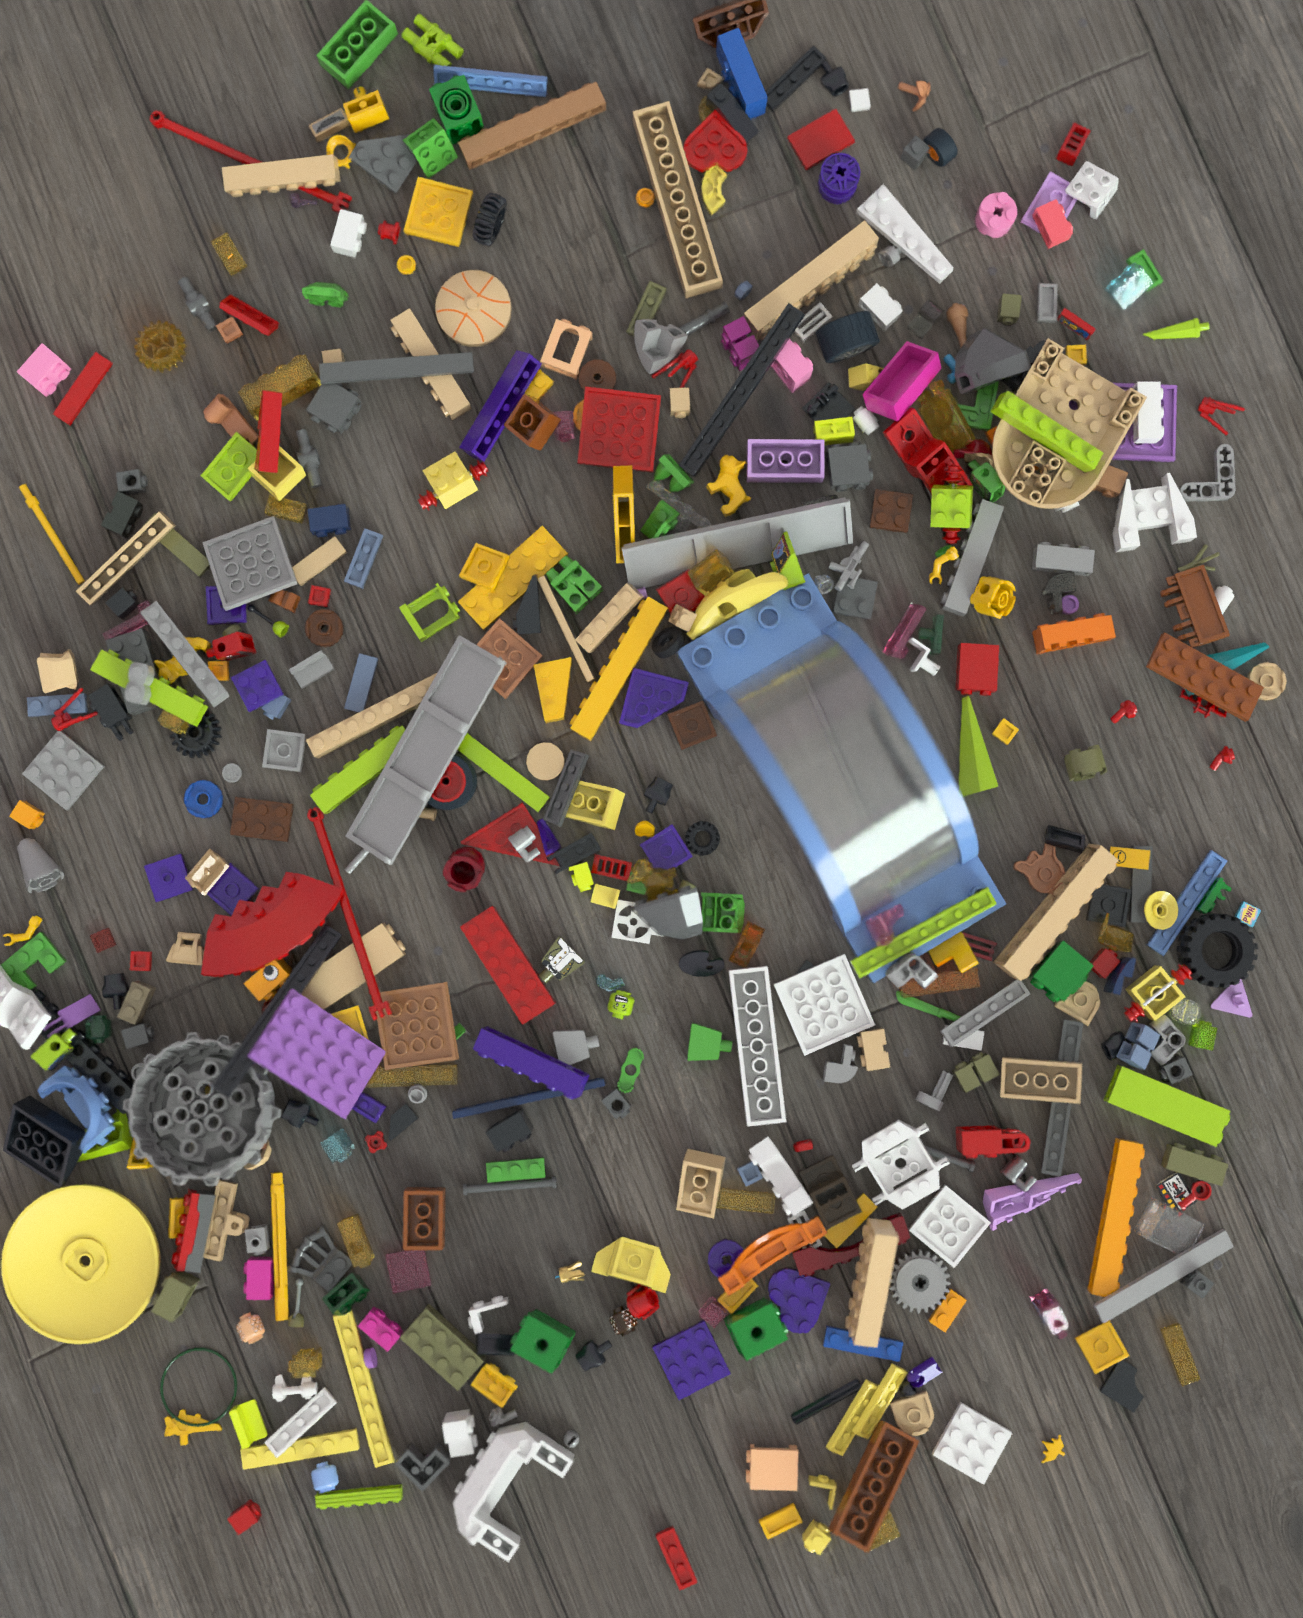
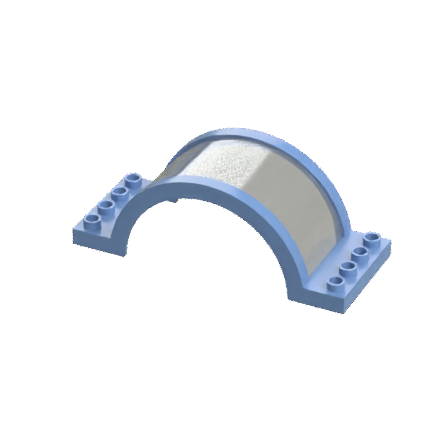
M808 573L804 575L805 583L786 590L781 589L680 648L676 655L714 719H718L732 735L785 817L823 887L830 903L835 923L856 957L986 887L989 888L997 905L910 951L920 956L1006 905V902L978 857V841L967 808L946 764L919 717L894 679L866 643L850 627L836 620ZM870 701L873 702L898 755L908 772L913 774L914 782H916L927 799V802L923 805L919 804V801H917L906 782H902V776L887 752L868 713ZM904 955L867 974L869 980L875 983L885 977L887 969Z

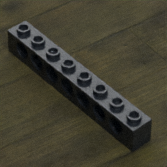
M30 989L51 1018L58 1019L59 1015L57 1012L60 1011L59 1007L52 1002L50 1003L41 990ZM63 1021L57 1023L54 1028L51 1027L46 1031L42 1029L40 1034L48 1040L47 1035L64 1025ZM74 1026L70 1029L78 1036L70 1043L74 1049L65 1058L83 1076L87 1078L92 1077L98 1084L96 1089L103 1092L122 1114L128 1113V1111L123 1109L124 1101L131 1097L134 1083L128 1080L129 1076L123 1070H118L114 1066L115 1062L110 1057H105L100 1052L101 1049L98 1045L86 1039L87 1035L82 1030H77ZM67 1028L63 1029L57 1034L62 1035L67 1030ZM78 1045H81L84 1049L82 1055L77 1052ZM92 1058L96 1059L98 1063L96 1068L91 1066ZM105 1072L111 1074L110 1082L105 1079ZM119 1085L125 1088L124 1095L118 1092Z

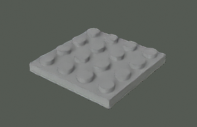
M274 516L203 542L225 611L298 584Z

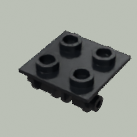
M829 382L802 408L814 421L845 418L855 410L838 392V386L836 384L831 385Z

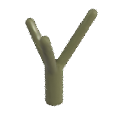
M1204 545L1191 563L1177 568L1178 573L1200 566V564L1219 556L1220 553L1217 552L1199 560L1208 547ZM1205 566V569L1214 571L1215 567Z

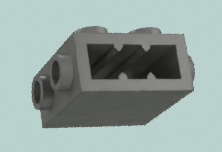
M341 383L322 384L306 411L312 421L317 424L322 422L326 425L325 428L334 434L336 431L342 434L344 430L347 431L350 427V420L353 415L358 414L360 411L361 401L358 393L350 388L347 391L342 388Z
M853 442L849 444L850 446L835 444L828 448L826 455L831 490L836 489V492H843L847 488L853 487L855 490H861L870 484V480H873L872 468H869L868 461H871L870 449L867 450L866 444Z

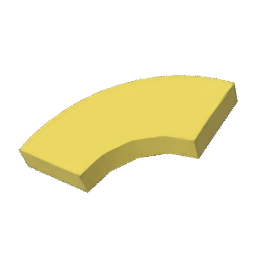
M716 165L705 172L702 182V199L711 216L725 204V199L721 193V186L727 174Z

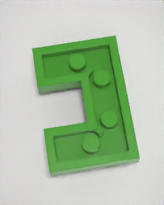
M999 381L977 390L974 407L956 404L952 424L989 431L993 413L990 411L996 401Z
M39 932L2 963L1 966L12 982L27 989H34L37 985L25 972L28 968L39 960L49 974H52L66 962V959L43 932Z

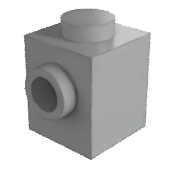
M268 1224L249 1226L245 1229L247 1253H254V1255L265 1254V1251L271 1247Z

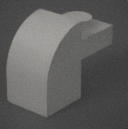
M843 1044L841 1063L825 1060L823 1080L825 1082L844 1083L854 1077L858 1067L851 1064V1061L854 1062L856 1052L853 1050L852 1045Z

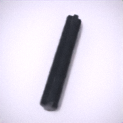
M855 1379L792 1413L791 1418L794 1424L797 1425L858 1392L861 1388L859 1380Z

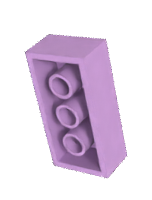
M747 440L746 482H823L824 440ZM786 460L788 464H784L781 461Z

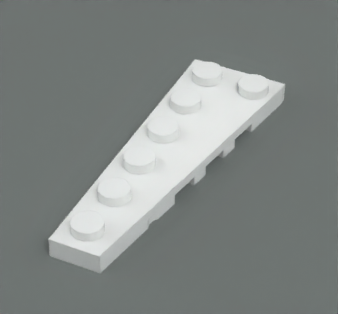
M884 185L878 188L857 209V214L939 284L953 271V266Z

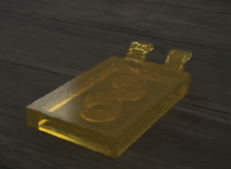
M940 379L929 385L930 390L934 393L932 398L931 392L928 389L917 398L922 405L919 411L933 437L944 441L953 454L955 449L964 448L976 438L949 389L944 390V382Z

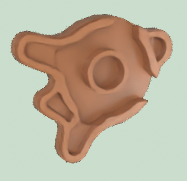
M1044 844L1042 855H1039L1036 851H1031L1026 861H1017L1013 865L1014 870L1025 875L1029 885L1040 893H1051L1053 895V891L1063 884L1062 882L1054 887L1065 874V869L1056 856V846Z

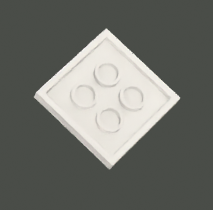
M944 1184L908 1230L955 1268L991 1222Z
M960 1402L932 1451V1455L984 1485L1012 1432Z

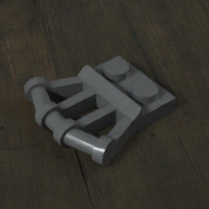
M322 1225L316 1232L309 1236L306 1235L303 1238V1243L295 1248V1254L292 1263L288 1266V1270L310 1276L313 1281L315 1280L330 1292L355 1260L335 1244L326 1226ZM324 1237L331 1251L328 1252L316 1240ZM309 1246L325 1257L321 1263L306 1251ZM303 1257L316 1270L313 1271L299 1266L301 1258Z

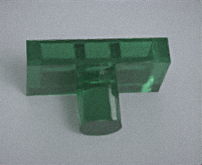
M936 614L934 616L933 629L919 628L918 639L931 640L930 655L938 656L941 653L944 615Z

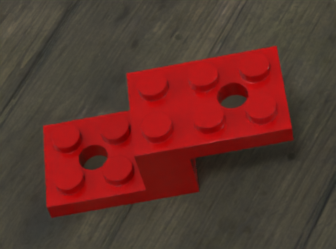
M909 408L898 422L895 421L882 432L911 476L921 479L931 494L934 485H944V478L948 477V473L944 470L948 469V466H960L947 444L932 436L915 408ZM911 430V437L906 440L905 433ZM961 472L960 477L963 478V481L957 483V485L972 486L965 472Z

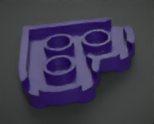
M784 1268L776 1273L774 1272L768 1282L770 1299L780 1306L781 1322H784L787 1329L791 1332L808 1333L818 1320L830 1287V1282L812 1275L800 1276L798 1270L793 1268Z

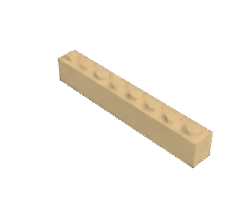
M437 673L306 739L314 757L319 759L417 709Z

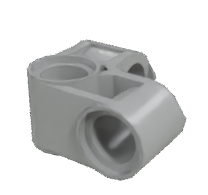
M913 952L904 954L885 973L897 988L914 978L925 989L938 977L933 969ZM916 959V964L910 967V960Z
M1165 1014L1148 1025L1149 1028L1160 1034V1039L1157 1041L1154 1051L1150 1050L1151 1056L1160 1066L1167 1063L1185 1044L1184 1035ZM1176 1034L1178 1041L1173 1045L1170 1038Z

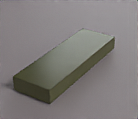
M649 281L626 331L627 334L634 337L636 320L654 319L667 291L666 287Z

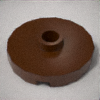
M603 360L587 362L579 373L580 387L584 393L585 386L613 390L616 385L614 368ZM599 375L601 379L597 381L594 377Z
M316 610L305 622L306 636L318 647L326 648L333 646L339 642L343 635V622L338 614L331 610ZM328 626V630L323 632L322 627Z

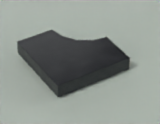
M1125 1360L1115 1363L1099 1390L1133 1413L1144 1397L1135 1385L1137 1368Z

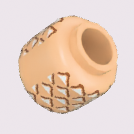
M247 1313L240 1317V1322L236 1325L238 1334L243 1342L252 1344L263 1338L262 1334L265 1332V1327L259 1315Z

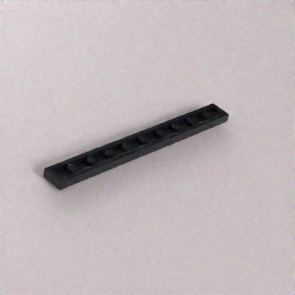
M790 303L787 304L679 464L689 474L696 477L804 318L805 314Z
M325 924L211 1086L213 1089L230 1098L255 1062L247 1057L288 991L294 989L302 995L341 939L342 934Z

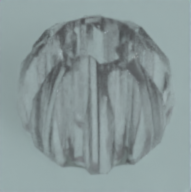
M1182 999L1171 1008V1015L1176 1022L1191 1026L1199 1021L1201 1009L1196 1002Z

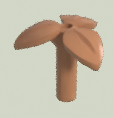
M916 81L917 87L900 82L899 90L916 95L919 98L918 103L912 110L913 112L925 104L926 96H929L931 89L930 82Z

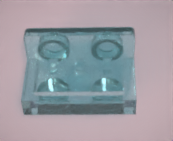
M1133 263L1127 266L1118 278L1113 279L1105 290L1125 310L1154 282L1142 266Z

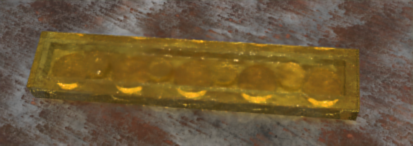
M457 1064L409 1066L385 1070V1067H377L365 1088L412 1086L415 1084L422 1086L458 1084Z

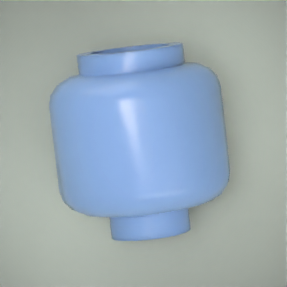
M328 1461L316 1464L317 1469L311 1472L314 1489L319 1490L320 1493L334 1490L339 1482L336 1467L328 1465Z

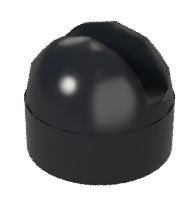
M908 1380L904 1381L900 1386V1391H902L901 1393L905 1397H910L917 1393L916 1388L912 1387Z

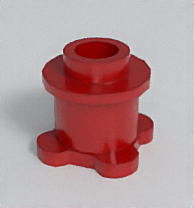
M386 220L383 221V224L380 223L378 235H381V240H384V238L393 240V244H397L401 228L399 222H396L395 225L387 223Z

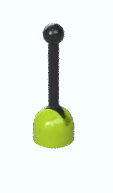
M250 604L248 606V611L256 613L273 625V632L278 637L282 638L288 632L289 625L285 622H274L255 609L254 605Z

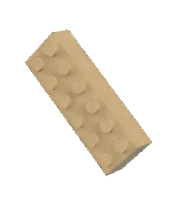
M867 1218V1223L863 1226L862 1230L864 1239L863 1243H860L859 1246L860 1260L856 1262L855 1271L857 1276L856 1280L852 1282L853 1297L849 1299L850 1313L849 1316H846L845 1327L848 1328L849 1337L852 1338L854 1345L877 1348L898 1235L891 1221Z

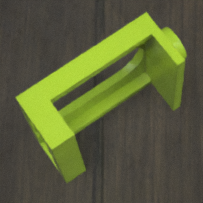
M438 583L435 584L437 587L415 601L399 607L421 642L460 618L457 614L460 612L455 602L450 603L447 598L450 594L445 586L440 587ZM437 599L446 601L449 606L447 614L425 629H422L413 614Z

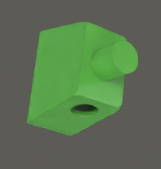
M692 1022L687 1060H718L720 1051L731 1053L732 1041L721 1040L722 1031Z

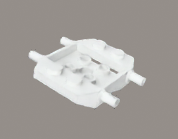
M897 1120L862 1141L863 1157L857 1163L852 1164V1167L857 1172L868 1166L882 1190L881 1194L872 1198L875 1205L888 1200L899 1208L904 1209L940 1189L939 1170L950 1164L946 1156L936 1162L926 1150L920 1139L921 1134L929 1131L926 1123L915 1128ZM898 1158H903L906 1160V1165L898 1167L895 1161ZM927 1169L925 1173L919 1175L918 1177L912 1179L904 1185L896 1189L893 1188L894 1186L919 1173L920 1171Z

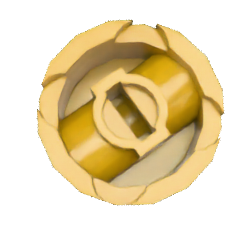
M982 576L970 597V602L974 604V608L978 613L1000 619L1002 616H1007L1014 607L1016 596H1013V591L1016 592L1015 586L1007 580Z

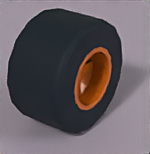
M936 128L923 139V142L930 147L927 156L935 165L944 167L957 156L956 144L944 129Z

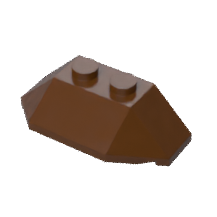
M733 0L705 10L692 20L697 38L717 49V36L737 28L740 29L744 41L754 38L769 11L766 0Z

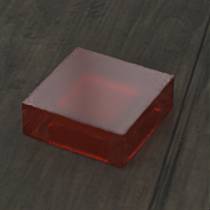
M105 928L90 935L97 953L116 946L110 928Z

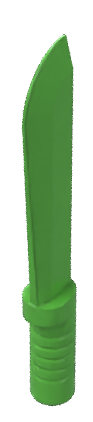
M896 992L898 1001L903 1005L939 1018L944 1017L951 1021L961 1017L903 992Z

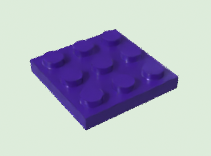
M705 1320L653 1345V1350L678 1400L731 1374Z

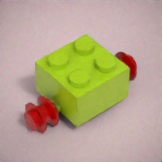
M950 465L948 469L944 470L948 473V477L944 478V480L950 484L934 485L932 488L931 527H944L942 531L946 532V536L942 537V539L946 540L945 543L955 544L957 540L961 539V537L957 536V532L961 531L960 528H970L973 486L957 485V483L963 481L960 473L964 470L960 469L958 465Z

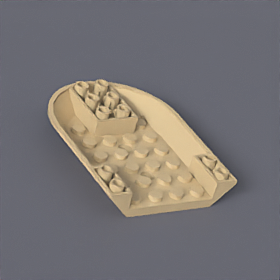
M1049 338L1043 345L1015 396L1104 454L1094 470L1084 473L1067 462L1066 459L1050 451L1001 419L993 438L992 457L999 479L1012 495L1034 507L1056 509L1080 501L1096 487L1147 397L1133 388H1129L1127 391L1123 390L1062 353L1064 347ZM1069 401H1075L1078 404L1077 410L1070 409ZM1034 466L1040 469V474L1034 472Z

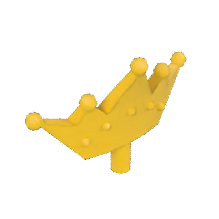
M1058 1435V1439L1051 1438L1053 1442L1042 1441L1048 1450L1043 1451L1046 1457L1041 1461L1042 1463L1055 1460L1058 1454L1065 1455V1452L1061 1451L1064 1447L1060 1438L1061 1435Z

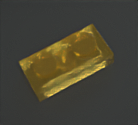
M227 232L211 241L231 276L247 267Z
M269 495L264 512L268 516L302 524L307 504L286 498L278 501L273 495Z

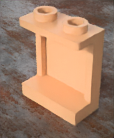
M750 1444V1450H746V1463H750L749 1470H746V1483H749L750 1489L797 1491V1445H789V1448H760Z

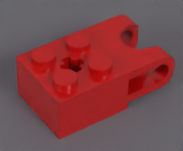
M995 1125L955 1127L956 1149L962 1155H965V1158H977V1155L981 1154L985 1155V1157H997V1154L1022 1153L1026 1152L1030 1147L1029 1137L1018 1129H999Z

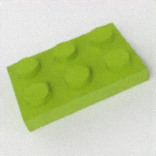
M236 432L201 474V477L227 500L232 501L252 477L248 467L256 461L257 448L240 433Z

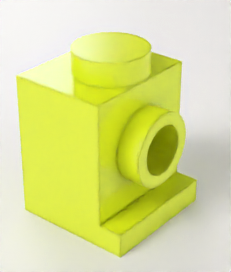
M588 862L569 867V871H574V874L571 875L574 886L578 885L580 892L590 890V885H594Z

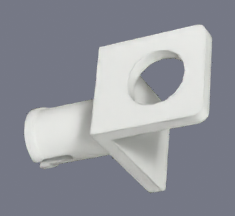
M908 638L906 641L921 651L909 670L915 672L921 667L932 676L936 675L938 672L936 669L939 670L940 666L927 658L930 649L915 638Z

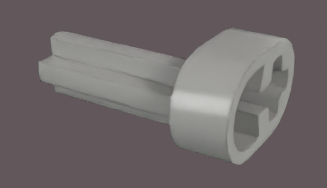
M895 245L887 246L878 253V257L884 266L891 267L900 260L899 254L902 251Z
M942 1071L932 1095L930 1096L919 1091L915 1100L940 1112L943 1106V1096L953 1075Z

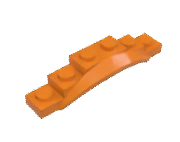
M817 1215L805 1223L785 1225L771 1230L748 1245L737 1257L731 1270L719 1276L718 1280L727 1295L730 1296L776 1261L809 1243L812 1244L828 1234Z

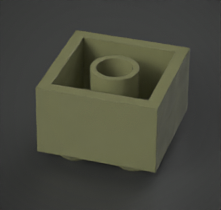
M185 1271L172 1272L169 1276H166L161 1285L163 1290L155 1296L152 1302L154 1307L151 1312L172 1323L183 1313L200 1279Z

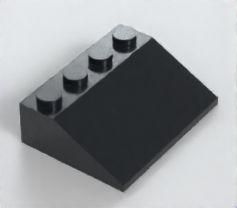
M28 1096L13 1104L3 1151L58 1188H62L65 1186L82 1155L79 1147L87 1132L37 1099Z

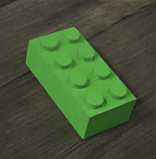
M365 0L316 55L320 66L349 90L398 35L395 23L368 0Z

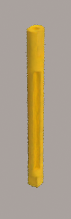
M273 1172L271 1173L270 1190L275 1320L282 1321L289 1319L283 1173Z

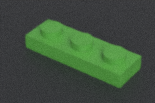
M544 1157L486 1162L487 1183L546 1177Z

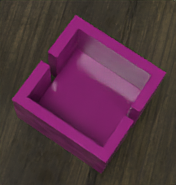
M744 316L723 326L722 340H720L724 350H728L731 354L729 357L733 367H737L739 371L745 368L759 347L754 335L746 336L752 331Z

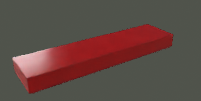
M95 352L53 415L71 426L113 363Z

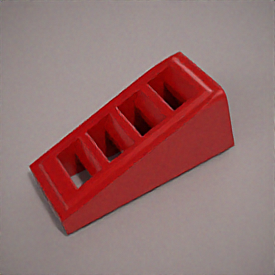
M1073 123L1056 159L1069 166H1073L1091 130ZM1073 132L1083 136V138L1073 134Z
M595 854L591 873L628 881L632 862ZM601 859L603 860L602 869L598 871L599 860ZM607 861H610L609 872L607 873L605 872V868ZM614 863H618L616 875L612 874ZM622 864L626 865L624 875L620 876Z

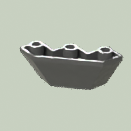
M984 328L969 335L957 353L955 379L960 394L971 393L999 380L1024 374L1030 370L1031 364L1026 350Z
M690 885L679 888V893L668 895V892L656 895L657 899L647 902L646 899L636 901V906L631 907L632 912L658 935L683 940L702 934L703 919L697 888L691 889Z

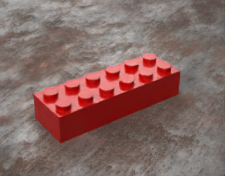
M491 906L460 926L522 1025L556 1003L495 906Z

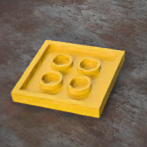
M418 177L404 233L459 247L473 197V190Z

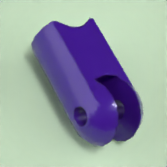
M931 1356L907 1373V1380L912 1387L918 1388L941 1374L942 1371Z

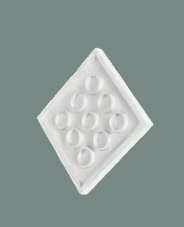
M845 954L774 984L804 1056L875 1025Z

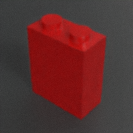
M960 643L958 645L955 691H961L963 695H972V692H980L981 696H991V693L997 691L999 645Z

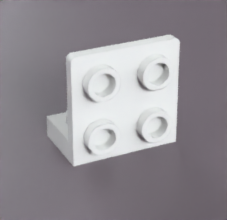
M1086 161L1066 188L1065 193L1088 205L1090 217L1096 220L1117 191L1119 178Z

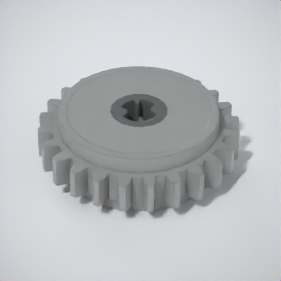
M918 1249L917 1254L911 1250V1255L908 1256L906 1253H903L904 1258L897 1257L899 1263H893L895 1269L892 1270L891 1275L893 1277L890 1279V1282L893 1284L889 1285V1289L894 1290L891 1295L892 1297H897L895 1300L897 1304L902 1302L901 1306L903 1309L909 1306L910 1312L916 1308L917 1313H920L921 1309H924L927 1313L928 1307L935 1310L934 1304L942 1305L939 1301L941 1298L946 1300L944 1292L950 1291L946 1285L951 1284L946 1278L950 1277V1274L944 1272L947 1270L946 1265L940 1266L943 1261L941 1259L936 1261L937 1256L935 1254L930 1257V1252L927 1250L925 1254L922 1253L921 1249ZM919 1277L922 1279L920 1285L916 1283Z

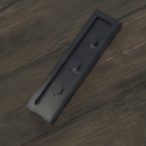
M813 45L765 91L767 94L766 106L774 112L821 67V64L827 58Z

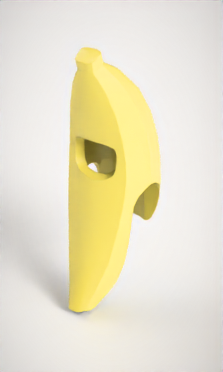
M750 569L739 570L727 576L703 598L695 611L697 616L690 631L686 634L692 640L706 634L746 609L753 607L787 587V578L776 572L756 577Z

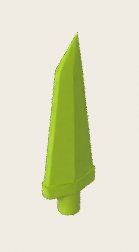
M1194 318L1144 333L1143 335L1154 340L1200 337V331L1209 330V323L1199 324V319Z

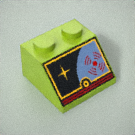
M786 531L782 534L772 551L773 561L770 562L773 572L785 576L788 580V586L783 588V590L805 583L796 553Z

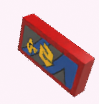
M1066 308L1063 309L1057 318L1059 322L1087 341L1096 330Z

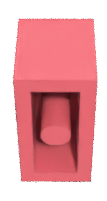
M1057 199L1036 208L1032 214L1048 249L1069 240L1073 234L1072 224L1070 221H1067L1064 215V208L1058 203Z

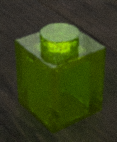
M1200 1020L1199 1024L1193 1023L1188 1045L1213 1051L1217 1028L1211 1027L1212 1023Z

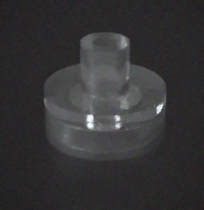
M826 574L816 576L814 583L821 595L829 593L834 587V581Z

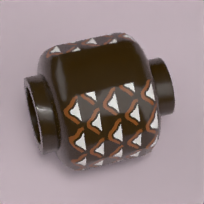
M622 1305L612 1310L613 1315L610 1316L609 1321L615 1334H621L623 1337L636 1330L637 1319L629 1312L628 1308L624 1309Z

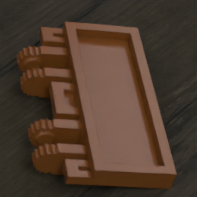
M1204 565L1166 578L1168 586L1177 584V586L1161 591V597L1178 592L1180 597L1164 602L1165 608L1176 605L1181 621L1190 618L1189 621L1173 626L1174 632L1190 627L1193 632L1178 636V640L1181 642L1189 640L1190 647L1195 648L1229 637L1230 633Z

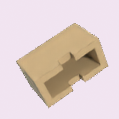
M876 1028L859 1032L860 1036H857L858 1048L862 1047L863 1055H860L861 1066L865 1067L867 1071L890 1068L888 1052L883 1049V1045H886L884 1029Z

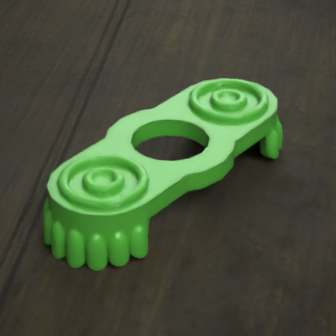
M632 1048L628 1051L626 1061L621 1067L622 1073L619 1082H617V1087L621 1092H631L634 1089L636 1077L640 1074V1065L642 1059H644V1054L638 1048ZM633 1064L636 1067L634 1075L626 1074L625 1068L627 1065Z

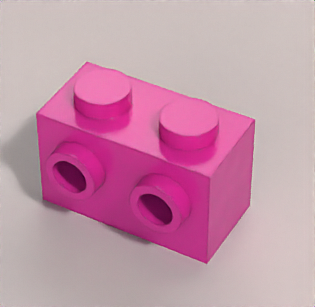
M374 1306L358 1325L363 1332L387 1352L403 1333L399 1324L391 1321L382 1310Z

